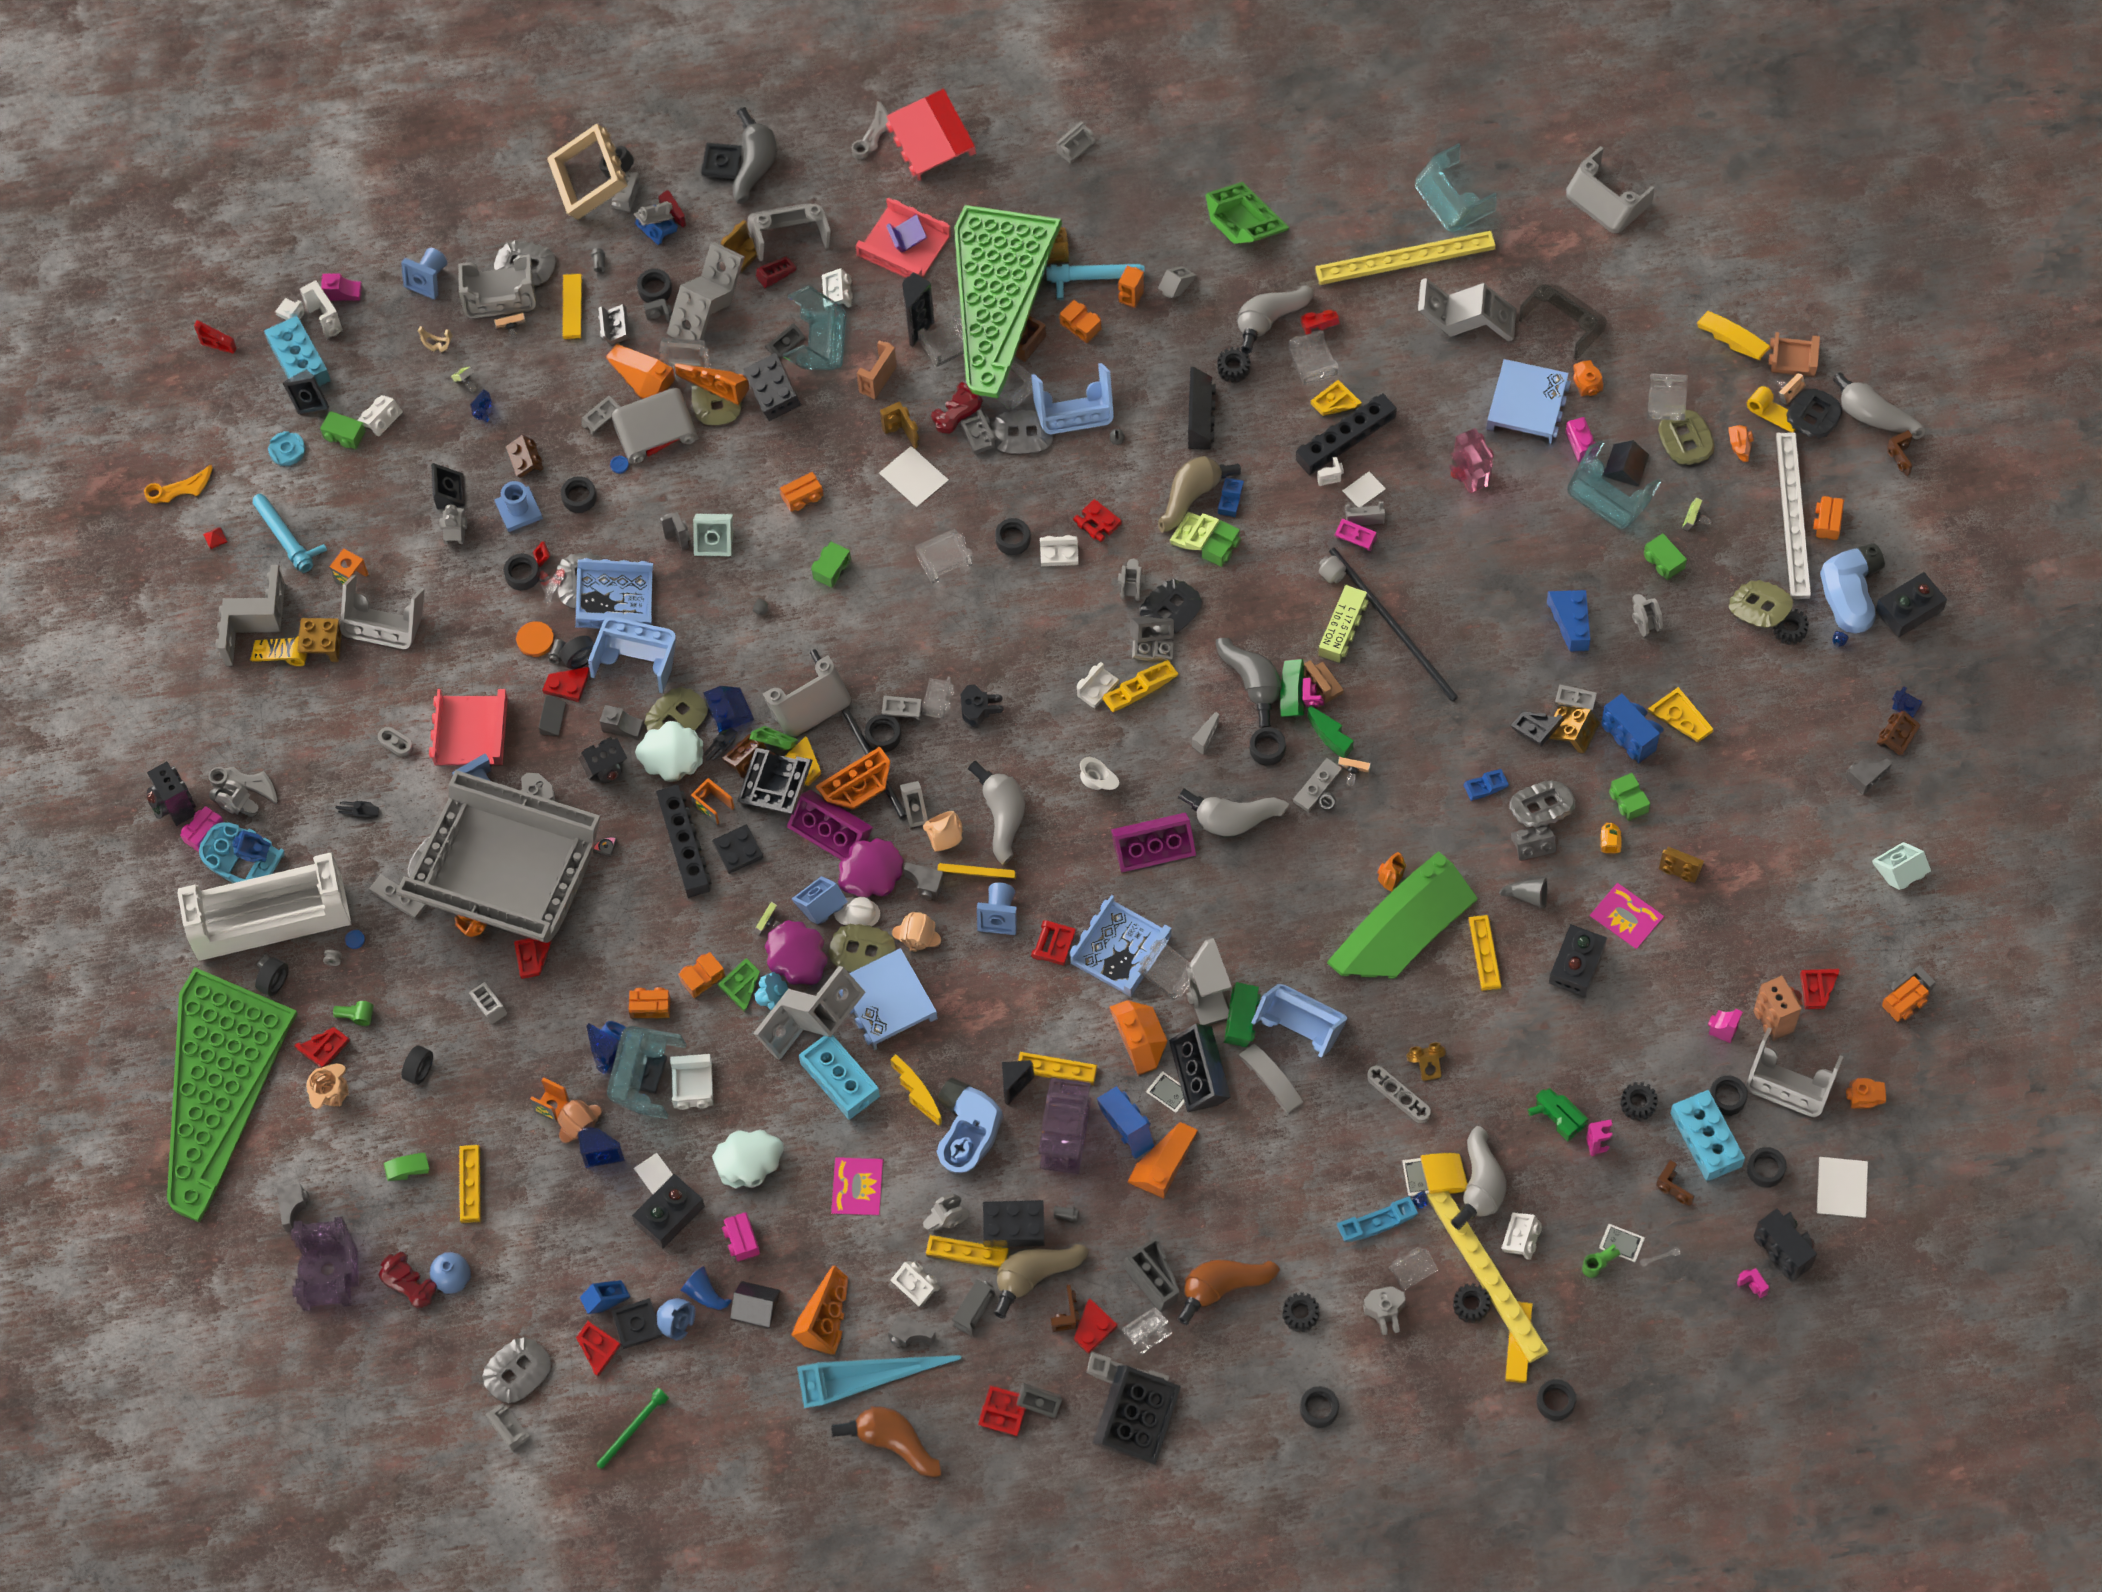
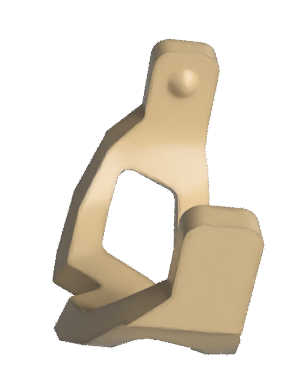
M423 327L418 329L422 343L431 351H436L437 349L440 352L445 351L453 336L451 331L447 329L445 331L446 338L434 336L426 332ZM429 337L436 341L446 342V344L441 346V343L438 342L435 345H431L426 339Z

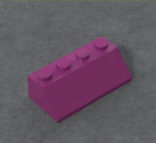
M808 790L800 795L794 815H791L787 824V828L840 860L849 856V849L854 843L861 840L868 841L873 829L871 825L836 804L826 802L821 795L812 790Z
M1186 812L1111 829L1121 872L1196 855L1190 819Z

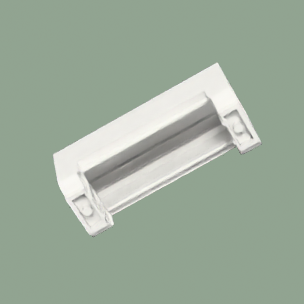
M332 852L314 856L315 864L211 889L201 891L196 884L178 888L177 893L187 940L197 960H206L351 925L343 879Z

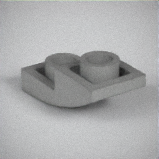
M1134 640L1132 659L1172 661L1173 643L1162 640H1154V642H1137Z

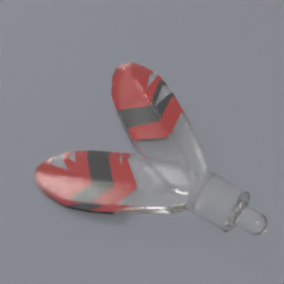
M563 568L556 571L551 580L546 572L540 571L539 581L546 593L545 601L547 606L552 602V593L555 592L563 580L565 573Z

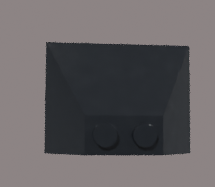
M755 748L737 802L794 815L813 760L798 756L796 759L779 756L769 750Z

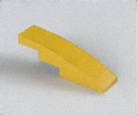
M1707 311L1697 322L1698 328L1713 333L1715 339L1728 343L1730 349L1760 360L1770 349V345L1751 332L1710 311Z
M1166 660L1138 672L1135 678L1121 683L1118 689L1104 694L1102 699L1112 712L1118 711L1159 689L1177 677L1178 672Z
M895 1054L890 1059L891 1067L901 1075V1085L910 1092V1103L940 1126L942 1124L941 1115L930 1093L913 1070Z

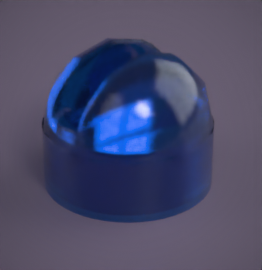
M1835 631L1832 642L1834 645L1839 643L1838 647H1842L1847 643L1849 637L1841 631Z
M1421 1191L1411 1198L1413 1204L1418 1208H1424V1205H1428L1429 1202L1425 1191Z

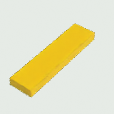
M566 274L563 275V339L581 338L582 275Z
M938 864V871L943 873L1016 880V872L1014 870Z
M1488 915L1469 917L1481 991L1501 989Z
M1020 1052L1018 1061L1030 1060L1033 1062L1035 1076L1094 1086L1097 1065Z
M480 1145L459 1146L460 1222H481Z
M932 1235L929 1236L926 1256L994 1268H1000L1002 1263L1008 1258L1009 1248L984 1247V1244Z
M1518 1302L1531 1323L1532 1303ZM1509 1330L1505 1381L1526 1383L1528 1359Z

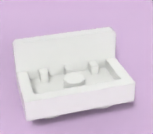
M381 395L362 413L358 421L363 422L364 427L371 428L376 436H380L402 414V410L394 399Z

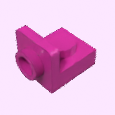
M1303 678V702L1305 705L1314 708L1324 705L1323 697L1320 695L1316 696V684H1313L1311 678Z
M1756 1268L1751 1271L1747 1269L1739 1274L1737 1281L1739 1287L1750 1282L1749 1287L1754 1294L1757 1293L1760 1298L1767 1295L1769 1287Z

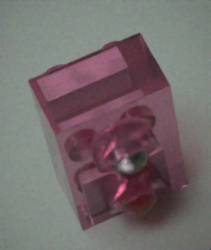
M1476 428L1457 435L1454 452L1451 453L1453 459L1452 465H1449L1451 469L1450 474L1453 479L1463 482L1469 493H1472L1490 485L1494 454L1492 449L1486 446L1482 433L1479 434Z

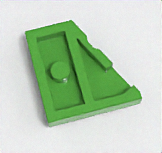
M767 726L752 731L749 738L778 746L783 750L794 748L798 742V739Z
M746 958L719 982L718 986L745 1012L760 971Z

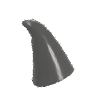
M1547 878L1509 884L1503 887L1499 894L1501 896H1512L1544 909L1547 904Z

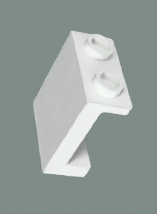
M315 280L300 288L309 313L320 309L323 313L319 319L326 338L336 336L339 332L343 331L337 311Z
M710 1054L670 1057L673 1107L685 1110L689 1107L707 1108L713 1105L712 1060Z

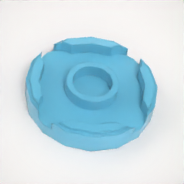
M285 431L278 433L271 439L268 452L276 464L290 466L302 459L306 447L303 439L297 433L293 434Z

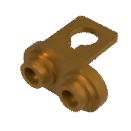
M1433 1042L1429 1044L1428 1048L1423 1049L1420 1046L1410 1048L1406 1055L1407 1061L1412 1063L1419 1062L1421 1079L1423 1081L1441 1077L1439 1058L1446 1055L1445 1047L1441 1046V1043ZM1428 1062H1431L1436 1067L1435 1072L1431 1075L1425 1073Z

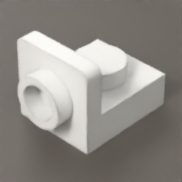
M285 298L275 312L277 316L288 320L295 316L300 319L305 310L301 301L298 300L295 303Z
M1337 457L1333 458L1332 468L1326 467L1318 471L1317 480L1319 486L1341 482V474H1344L1342 463H1338Z

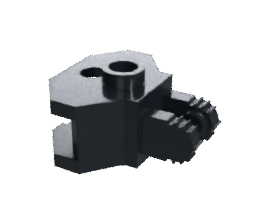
M975 684L967 685L960 694L962 719L970 727H979L982 721L989 717V714L1004 711L1002 705H988L1000 703L1003 700L1001 694L987 695V692H982Z

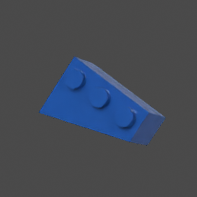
M1586 590L1548 591V607L1552 610L1553 617L1559 625L1560 632L1569 651H1589L1590 630Z
M1116 1086L1097 1098L1100 1111L1113 1129H1117L1123 1136L1121 1138L1122 1142L1130 1145L1131 1154L1134 1159L1155 1147L1149 1129L1151 1124L1148 1118L1140 1115L1139 1108L1135 1103H1130V1099L1125 1091L1121 1092Z

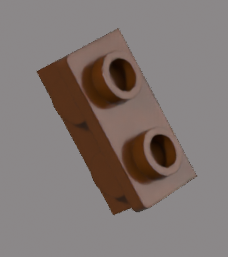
M1905 711L1893 713L1889 717L1888 725L1879 733L1880 738L1876 742L1878 745L1886 744L1898 755L1904 753L1920 727V724Z
M748 734L722 758L725 764L735 769L741 778L746 777L755 748L767 750L763 742L749 739L751 734Z

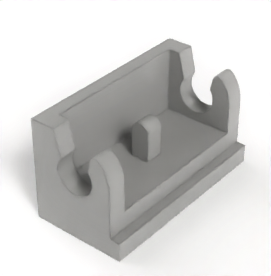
M1080 121L1056 142V152L1071 164L1095 143V139L1092 137L1094 133Z
M637 172L625 173L627 176L625 180L628 186L615 194V197L612 199L611 208L631 211L640 185Z
M607 396L582 417V426L584 428L588 427L590 434L593 435L598 428L612 418L613 411L620 408V406L610 396Z
M1383 501L1379 502V506L1350 508V504H1347L1345 508L1346 520L1357 525L1384 523L1385 510L1383 509Z
M1559 684L1555 705L1559 706L1561 704L1575 708L1591 709L1593 712L1597 693Z
M884 696L882 715L912 717L921 720V711L923 710L922 699Z
M500 1404L485 1414L490 1424L511 1451L530 1438L507 1406Z

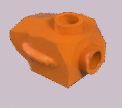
M1591 360L1573 365V380L1581 397L1586 395L1594 396L1598 392L1603 391L1601 373Z
M1742 425L1729 427L1733 452L1736 453L1741 461L1748 462L1752 447L1751 442H1754L1752 431H1748L1747 426Z
M1396 852L1385 864H1381L1377 872L1379 874L1377 880L1385 889L1391 892L1403 878L1406 869L1404 857L1401 853Z
M460 915L454 918L456 921L455 925L469 937L480 935L487 926L485 923Z
M1857 1078L1850 1081L1849 1088H1846V1098L1850 1100L1851 1108H1871L1875 1105L1886 1103L1885 1083L1876 1082L1868 1078Z

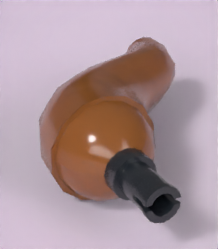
M1211 1260L1200 1264L1185 1279V1296L1187 1300L1177 1320L1183 1325H1188L1195 1312H1198L1201 1307L1212 1305L1234 1289L1269 1283L1277 1276L1280 1267L1271 1261H1266L1261 1265L1230 1260Z
M871 1406L870 1409L863 1411L856 1420L843 1424H831L832 1438L851 1435V1437L858 1436L866 1444H873L875 1447L886 1448L897 1453L921 1475L929 1477L941 1476L939 1460L930 1457L912 1424L905 1416L893 1409Z

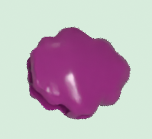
M879 838L871 842L865 840L858 841L850 847L849 856L839 863V887L845 893L853 894L857 897L869 898L873 894L884 897L893 891L895 881L901 878L904 860L891 841H884Z
M787 920L768 933V940L765 944L768 954L767 965L771 972L785 976L789 984H817L822 978L823 969L828 961V957L822 951L824 939L816 929L806 928L803 922Z

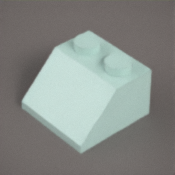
M696 514L693 519L694 556H731L733 514Z
M1905 842L1872 860L1874 866L1887 883L1899 890L1907 888L1910 883L1922 879L1927 873L1931 872L1924 851Z

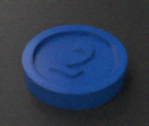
M616 456L611 460L610 467L613 472L620 474L627 471L629 463L625 457Z
M352 930L345 936V942L349 948L358 949L363 946L365 937L361 931Z

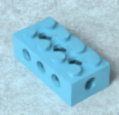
M297 316L264 330L267 341L288 379L307 369L315 377L319 386L331 381L327 368Z
M833 1035L831 1037L823 1036L799 1054L800 1064L848 1120L852 1119L880 1097L878 1086Z
M1709 1090L1672 1105L1670 1114L1706 1182L1743 1166L1745 1157Z

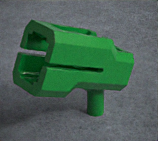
M1551 1088L1541 1090L1536 1095L1537 1106L1527 1109L1530 1117L1539 1113L1547 1115L1556 1124V1131L1567 1142L1587 1126L1589 1120L1565 1095H1557Z

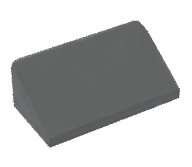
M792 323L764 347L771 354L776 353L781 358L805 336L795 323Z
M545 696L539 723L541 735L559 736L566 705L565 701Z
M1022 1383L1017 1405L1055 1418L1062 1398L1056 1393Z

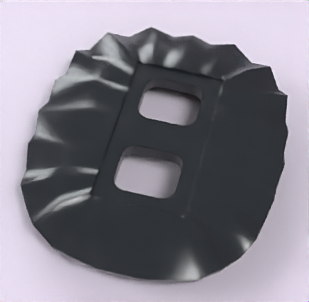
M1816 388L1806 389L1791 403L1786 414L1787 422L1792 425L1793 429L1806 434L1809 438L1816 437L1821 439L1822 437H1827L1836 428L1842 416V407L1837 399L1825 391ZM1817 404L1823 407V413L1813 410L1812 406ZM1808 415L1817 421L1812 425L1806 422L1804 418Z
M1176 579L1165 581L1162 585L1157 586L1154 591H1151L1150 595L1141 605L1140 616L1164 619L1158 612L1165 607L1172 613L1168 618L1174 620L1175 634L1187 626L1197 615L1201 608L1202 599L1199 592L1194 590L1185 581H1178ZM1175 595L1184 600L1180 606H1176L1170 601Z

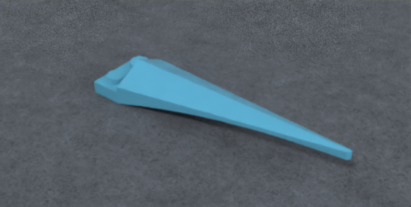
M962 1356L818 1362L798 1366L804 1408L824 1405L887 1382L958 1360Z

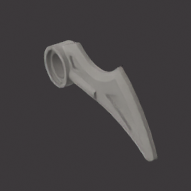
M879 101L877 102L873 123L863 140H857L852 144V155L856 159H865L869 156L870 152L876 150L880 135L888 130L886 123H888L887 115L889 113ZM859 147L865 148V151L857 152L856 149Z
M215 767L209 772L208 777L213 787L222 788L227 780L237 782L246 789L265 796L275 804L277 803L274 786L264 771L254 775H247L239 772L235 767ZM216 774L224 775L221 781L214 780Z

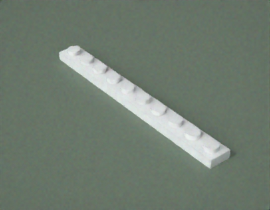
M1777 433L1776 442L1790 596L1792 599H1810L1811 593L1796 433Z

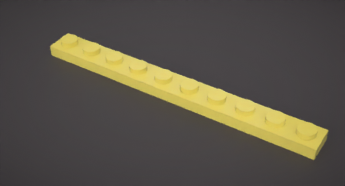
M1491 231L1324 264L1316 266L1315 271L1319 284L1323 285L1495 250V242Z
M1449 1192L1427 1194V1199L1483 1289L1487 1290V1295H1490V1300L1528 1361L1531 1363L1548 1354L1546 1346L1468 1222L1461 1230H1457L1452 1226L1451 1220L1456 1217L1460 1210Z

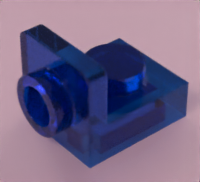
M483 389L470 404L472 415L477 420L485 422L489 420L486 410L489 409L492 402L490 394Z
M1903 686L1901 691L1897 690L1892 698L1894 701L1892 709L1898 712L1905 711L1914 718L1923 701L1906 693L1907 687Z

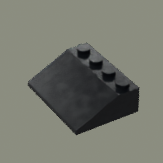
M1118 1365L1093 1444L1156 1465L1181 1386L1128 1365Z

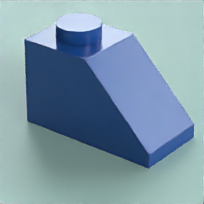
M622 1280L594 1283L579 1298L587 1313L593 1314L604 1312L629 1299L630 1295Z

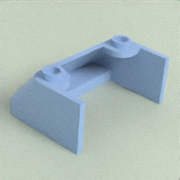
M1102 363L1098 364L1100 381L1093 382L1087 387V398L1053 403L1052 396L1047 391H1043V382L1035 374L1031 375L1035 408L1041 427L1046 433L1056 434L1104 426L1112 422L1114 414L1110 371Z
M617 617L606 618L603 621L588 660L591 677L595 678L600 663L613 664L617 661L619 654L654 662L653 671L657 675L659 693H663L672 670L676 643L675 633L670 629Z
M1277 984L1262 996L1251 1023L1256 1024L1261 1020L1264 1025L1269 1027L1281 1024L1313 1040L1312 1045L1315 1046L1314 1049L1320 1052L1318 1056L1322 1058L1334 1045L1346 1023L1347 1016L1286 985Z

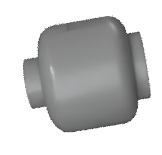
M1326 556L1319 562L1320 568L1318 572L1328 583L1335 582L1337 584L1345 577L1346 566L1336 556L1329 558Z

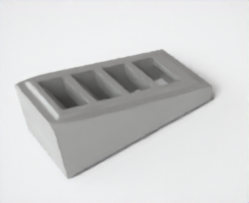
M1217 712L1192 737V747L1201 754L1205 753L1218 726L1219 714Z
M485 982L469 992V995L490 1024H494L507 1015L505 1008ZM485 991L487 992V993H485L484 995H482L481 997L477 998L479 995H481V994L484 993Z

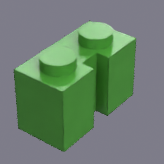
M332 411L329 412L320 428L325 440L329 442L340 441L343 447L357 449L366 432L363 422Z
M1220 520L1211 538L1209 537L1202 548V558L1222 567L1225 561L1228 562L1230 560L1233 548H1237L1240 544V529Z
M1663 533L1645 545V559L1649 563H1655L1657 565V572L1667 580L1685 569L1687 559Z
M830 541L828 546L822 549L818 561H815L811 567L813 579L833 588L840 577L841 571L845 570L851 560L850 550Z
M1633 773L1611 782L1610 796L1613 800L1617 801L1621 815H1625L1628 821L1649 812L1650 802L1644 792L1640 790L1639 783Z

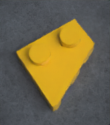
M1337 380L1313 398L1311 405L1322 416L1356 409L1362 406V402Z

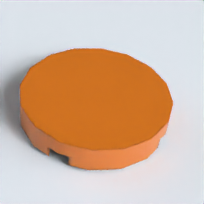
M533 621L526 623L520 628L516 641L519 650L523 654L539 657L551 650L554 636L552 629L547 624Z

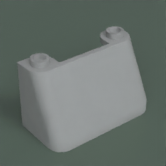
M530 254L517 256L514 259V267L479 272L478 267L474 263L458 264L459 295L464 314L467 317L481 318L525 312L535 308L536 298Z
M672 388L622 406L612 413L614 428L629 464L642 462L646 456V450L676 439H680L682 443L691 444L699 439L679 388Z
M828 655L820 659L815 665V670L819 677L792 693L785 695L784 691L780 688H772L763 693L771 713L784 734L793 738L797 737L850 704V694Z

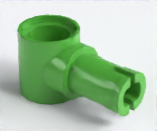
M358 1001L356 1005L351 1007L334 1006L333 1016L334 1018H349L357 1025L368 1026L371 1023L374 1005L367 1001Z
M1612 1244L1601 1253L1597 1252L1596 1254L1587 1255L1582 1266L1584 1275L1589 1278L1597 1277L1600 1270L1606 1267L1609 1261L1620 1255L1618 1248L1615 1250L1616 1246ZM1594 1263L1597 1268L1591 1269L1587 1264Z

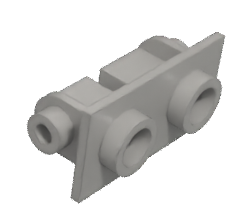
M666 201L657 204L656 207L654 205L641 207L634 215L643 226L673 219V216L669 213L672 209V204Z

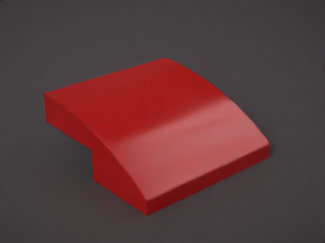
M989 1386L978 1425L1018 1436L1026 1412V1408L1017 1405L1019 1393Z

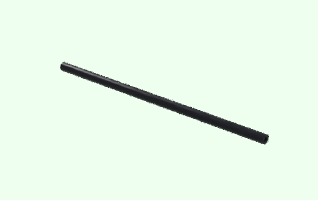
M1331 548L1329 553L1332 556H1336L1346 566V574L1360 590L1367 592L1366 598L1451 701H1455L1458 698L1456 693L1336 548Z
M816 649L810 651V655L816 664L821 657ZM848 707L841 710L864 754L867 755L872 752ZM887 780L884 791L899 818L903 819L907 815Z

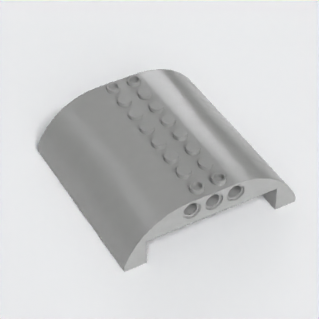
M455 770L448 785L449 799L411 877L403 876L396 894L419 903L548 943L562 925L582 882L594 848L600 816Z

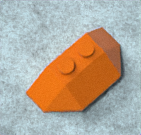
M878 747L816 785V789L826 802L855 809L886 789L890 760L881 747Z
M1129 1000L1110 1006L1109 1009L1138 1076L1157 1069L1167 1045V1039L1153 1007Z

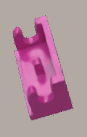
M1345 519L1341 520L1335 533L1336 538H1341L1366 548L1368 551L1372 550V544L1377 540V533Z
M1611 1120L1589 1124L1586 1140L1591 1157L1609 1150V1146L1600 1147L1601 1141H1606L1613 1135V1133H1609L1612 1126Z

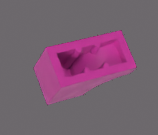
M322 274L321 289L329 301L361 300V281L348 280L342 277L341 274Z
M1736 1008L1732 1012L1718 1010L1716 1016L1712 1015L1709 1020V1034L1731 1044L1739 1027L1743 1011Z

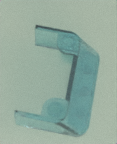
M1459 143L1433 156L1415 180L1416 189L1448 231H1456L1495 212L1496 193L1481 200L1474 193L1470 192L1459 195L1442 172L1459 163L1461 150Z
M809 285L789 294L788 298L800 305L801 318L810 324L808 346L805 344L784 353L783 357L802 369L835 370L840 368L843 364L846 312L843 306Z
M1599 441L1588 447L1567 486V491L1572 498L1615 527L1624 529L1630 526L1647 507L1661 480L1657 479L1647 484L1644 490H1637L1631 497L1627 496L1601 478L1605 467L1596 457L1604 442Z
M626 1027L622 1031L607 1088L608 1098L613 1103L638 1114L668 1119V1113L664 1107L651 1104L650 1098L645 1094L639 1093L647 1058L661 1057L665 1052L666 1045L686 1048L683 1037L680 1034L641 1027Z

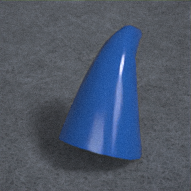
M705 1266L697 1269L680 1290L697 1302L718 1310L727 1308L732 1302L731 1299L724 1300L718 1296L711 1286Z

